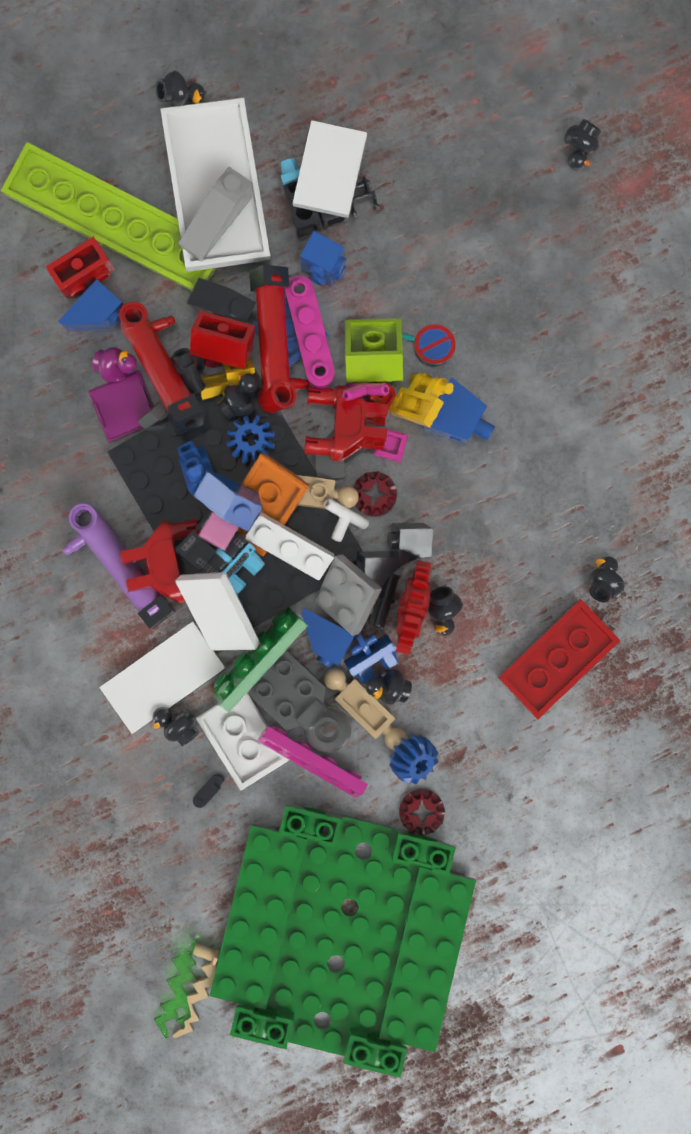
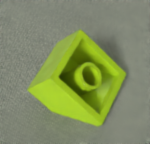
M402 318L345 320L346 383L403 381Z

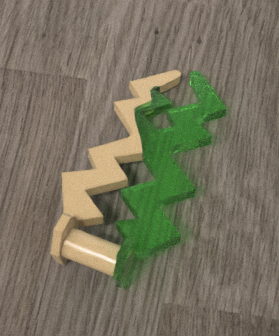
M192 939L188 950L172 958V962L180 974L170 977L166 981L175 993L176 998L160 1003L161 1008L166 1013L154 1018L165 1038L169 1037L165 1022L176 1019V1022L182 1026L173 1032V1038L194 1031L191 1023L199 1021L200 1018L192 1004L209 997L206 988L212 987L216 962L220 953L219 949H211L196 943ZM192 954L211 961V963L201 965L207 977L192 982L197 992L187 994L182 984L195 979L194 974L189 968L197 964L192 958ZM183 1007L187 1015L178 1018L179 1015L176 1010Z

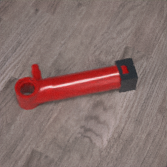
M263 264L249 272L250 292H256L262 378V388L258 393V403L265 412L276 413L294 405L297 396L295 389H307L310 383L302 378H290L284 289L289 287L288 267Z
M139 302L124 304L119 311L122 335L129 340L168 412L169 421L177 436L204 425L203 410L195 395L191 396L156 333L175 324L174 317L170 315L150 322L147 309L143 304Z

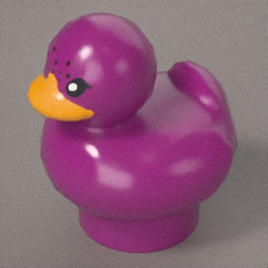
M110 347L106 350L100 349L95 353L92 367L94 371L100 373L102 379L106 382H120L125 379L126 373H131L136 369L137 360L125 350L122 351L117 347Z

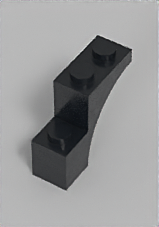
M392 523L391 532H388L387 545L390 551L357 552V560L353 564L382 588L386 580L401 566L416 559L432 557L433 528L425 523ZM374 604V606H373V608H372L370 614H374L375 604Z

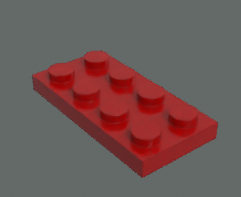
M579 599L497 678L539 720L621 640Z

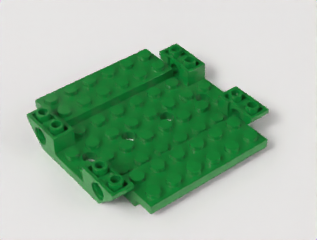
M286 805L280 830L252 824L209 995L210 997L242 1004L236 1007L229 1036L281 1049H287L288 1043L325 1051L344 1056V1064L398 1078H401L408 1050L404 1045L436 1052L476 884L474 878L450 873L456 847L427 835L422 836L407 830L312 807ZM364 842L371 846L372 851L368 857L361 858L355 853V848L359 843ZM346 899H353L357 902L358 909L354 913L348 914L342 910L341 905ZM334 955L342 957L345 962L344 966L338 970L330 968L328 965L329 958ZM320 1012L327 1013L331 1018L330 1023L326 1026L318 1025L314 1020L316 1014Z

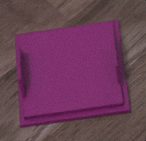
M140 370L126 375L125 379L120 382H108L88 391L108 443L144 429L137 421L154 407Z

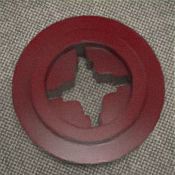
M379 471L366 472L356 480L353 486L359 495L355 506L365 515L373 517L384 515L393 508L396 502V485L388 475ZM375 482H378V491L387 496L378 497L374 506H372L371 496L362 493V491L372 490Z
M417 789L408 793L403 798L399 808V816L407 830L424 836L434 833L443 824L445 808L442 800L436 793L427 789ZM421 800H423L426 810L434 812L425 816L424 824H421L418 815L410 814V812L419 810Z

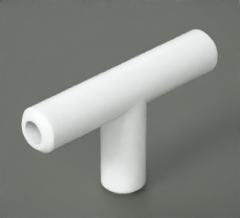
M332 499L325 501L324 508L339 516L331 536L333 540L337 542L342 541L349 523L361 529L368 527V519Z

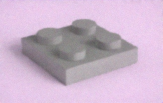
M343 554L337 555L333 559L314 602L354 636L360 634L382 588Z

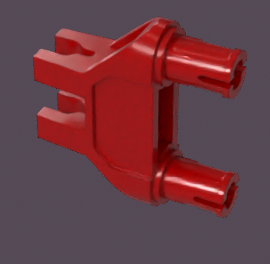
M345 385L334 386V389L309 386L307 404L332 406V409H335L334 433L331 439L306 436L304 455L329 456L332 461L339 462L360 449L384 450L387 440V429L364 426V424L385 425L388 415V404L366 402L361 397L346 401L343 397V391L349 389V387Z
M196 519L174 524L167 522V520L162 521L143 547L120 551L121 565L145 561L148 574L126 579L127 592L151 588L177 603H185V599L175 582L180 574L173 544L177 540L185 539L193 530L199 535L196 529L187 530L198 525Z

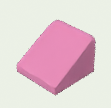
M213 512L201 530L199 537L225 551L238 526L221 519Z

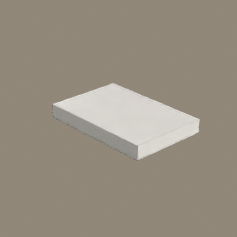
M311 120L293 206L349 218L367 132Z
M225 572L180 575L175 580L211 650L257 649L260 645L258 637Z
M247 693L229 713L217 704L196 717V720L240 791L289 761V759L257 742L262 731L269 725Z

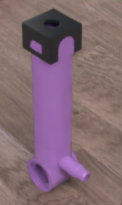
M88 504L74 506L69 513V523L71 527L77 530L79 535L63 548V552L66 555H70L87 543L138 610L139 616L149 629L156 628L176 612L165 596H162L157 591L147 588L127 592L126 579L146 575L137 562L121 565L119 553L127 549L103 519L99 510ZM89 511L92 515L91 523L87 526H82L80 524V516L82 513Z

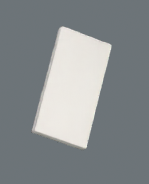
M193 621L99 688L131 734H133L153 720L152 715L156 709L160 707L169 709L224 670L226 666L216 652L209 648L202 632Z

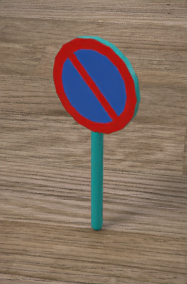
M431 324L425 326L418 331L416 336L402 333V339L414 342L416 355L427 364H443L451 359L455 352L456 341L449 329L442 325Z

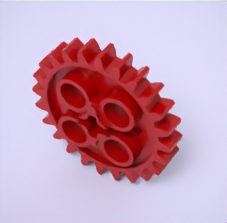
M417 560L413 575L408 577L405 592L402 593L397 612L399 616L396 625V633H398L396 652L409 655L415 638H419L422 623L427 616L430 600L431 582H428L431 563Z

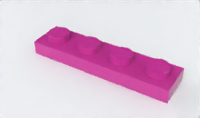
M268 726L262 731L257 742L352 797L356 798L363 795L368 784L361 781L362 777L352 770L344 771L337 767L335 760L325 755H322V757L312 752L313 748L301 741L294 742L287 737L288 734L278 727L270 728Z

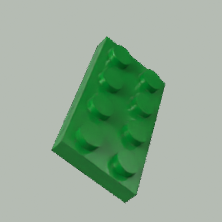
M288 608L286 611H280L273 618V625L267 632L262 631L257 635L260 642L257 649L240 654L233 663L234 668L227 675H221L215 682L213 693L219 705L226 712L229 713L308 626L292 609Z

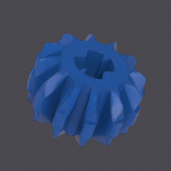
M256 415L253 423H250L248 416H244V425L241 426L237 420L233 422L235 428L238 429L237 432L233 430L227 431L228 436L235 438L228 441L227 446L228 448L237 447L232 452L234 458L239 457L243 453L242 463L246 464L250 456H252V460L255 463L258 459V454L264 452L269 456L264 448H275L274 443L266 441L273 439L275 433L273 431L266 432L270 427L268 421L259 426L260 416ZM253 433L256 438L259 437L258 441L254 440L256 444L253 446H249L248 442H244V438L248 439L246 435Z
M411 734L407 740L401 738V743L398 746H393L395 752L389 755L391 760L389 766L392 772L406 784L412 782L416 785L421 778L426 780L427 774L434 772L433 766L439 762L436 758L439 753L436 747L422 735L416 736Z

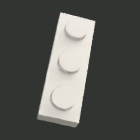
M261 511L249 531L245 534L246 540L317 580L321 579L334 559V553Z

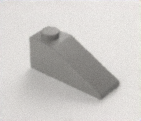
M228 166L210 189L178 245L202 262L252 199V182Z

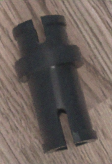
M181 348L175 351L172 355L176 363L174 367L176 372L181 374L189 393L197 394L203 391L206 385L197 369L198 362L196 358L191 356L189 348Z

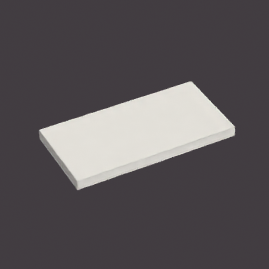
M244 98L160 108L181 238L210 189L228 166L252 182V199L202 262L183 249L186 272L270 260V250Z

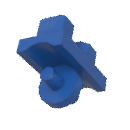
M189 441L177 449L180 458H178L187 488L191 494H194L206 470L208 469L213 472L214 470L204 445L197 448L193 441Z
M361 634L355 635L359 643L350 648L353 655L344 660L352 676L356 675L363 684H366L370 678L376 676L370 666L380 660L385 669H390L399 662L395 653L396 647L387 634L378 640L374 634L366 639H363Z

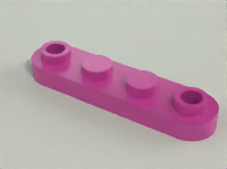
M301 275L294 276L289 280V287L285 289L307 380L314 387L325 388L333 382L335 370L314 286L307 277ZM296 286H303L305 291L301 294L294 291ZM322 367L326 370V373L323 376H317L315 370Z

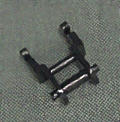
M365 176L362 178V182L356 183L355 190L365 187L366 193L353 197L351 206L353 218L357 217L354 209L355 201L365 197L372 199L376 211L380 210L375 191H370L368 185L371 183L370 180H366Z
M214 774L193 797L195 807H204L221 789L220 785H222V782L225 781L223 775Z

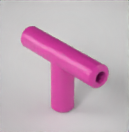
M348 382L345 386H348L349 389L343 391V397L346 401L365 395H387L389 393V386L379 383Z

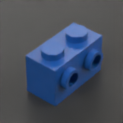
M313 231L300 255L302 272L309 275V279L315 284L322 287L326 284L332 287L335 280L340 282L347 269V266H345L347 258H345V247Z

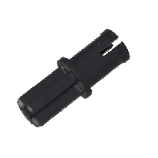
M393 573L382 586V590L375 603L374 614L370 615L369 625L376 628H384L391 604L395 603L393 597L401 576Z

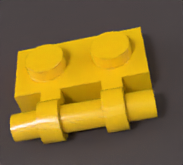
M424 372L412 373L409 377L411 385L409 388H400L388 412L396 417L430 428L444 404L438 398L439 395L451 394L454 386L442 377L432 378L430 374Z

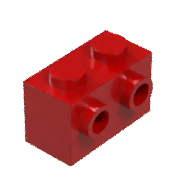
M94 236L45 267L67 299L81 296L87 290L86 287L93 284L96 279L99 282H103L110 277V272L115 270Z
M200 310L191 328L190 354L245 369L253 351L255 325Z

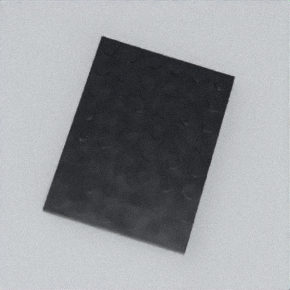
M255 370L253 375L258 379V387L254 392L246 393L251 403L255 404V408L248 417L250 423H253L254 417L256 415L260 416L259 426L268 421L270 427L266 432L273 431L275 433L273 439L266 440L274 443L275 448H264V450L267 451L269 457L295 475L317 478L315 469L307 456L304 455L302 447L281 412L267 413L261 409L258 403V393L262 388V380ZM223 394L202 400V397L197 399L203 410L204 425L177 436L167 416L146 430L107 451L153 531L165 520L174 524L196 519L197 524H199L211 511L194 494H191L187 488L178 459L180 455L177 448L189 441H193L197 448L204 445L214 472L240 485L253 467L252 456L244 464L242 463L243 453L239 457L234 458L232 452L237 447L228 448L227 446L228 441L235 439L228 436L227 431L233 430L237 432L238 430L233 422L237 420L241 426L245 423L243 417L236 416L234 419L229 420L221 412L218 401L223 398ZM253 433L246 435L248 439L244 438V442H248L249 446H253L256 444L254 440L258 441L259 437L256 438ZM297 506L285 524L290 529L334 553V557L343 554L354 563L357 560V552H362L349 527H347L341 542L331 538L339 516L326 509ZM184 539L175 541V544H173L174 551ZM204 540L208 545H210L214 550H216V548L210 542ZM175 551L180 575L202 574ZM268 551L264 556L255 552L264 563L260 571L253 576L242 566L236 573L246 583V586L237 597L252 627H257L277 615L280 611L286 610L320 590L331 564L321 579L317 580Z

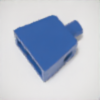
M451 378L449 383H452L454 386L453 392L440 396L439 399L444 404L431 427L424 426L423 429L462 444L467 443L472 433L488 441L495 426L481 418L487 405L459 382Z

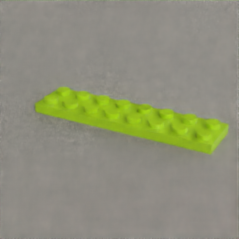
M26 142L1 189L3 195L89 239L94 236L98 244L190 291L193 290L198 278L209 281L216 269L210 268L186 272L183 248L178 245L181 236L177 218Z

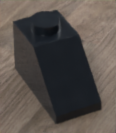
M198 278L186 304L199 311L247 323L256 302L231 288Z

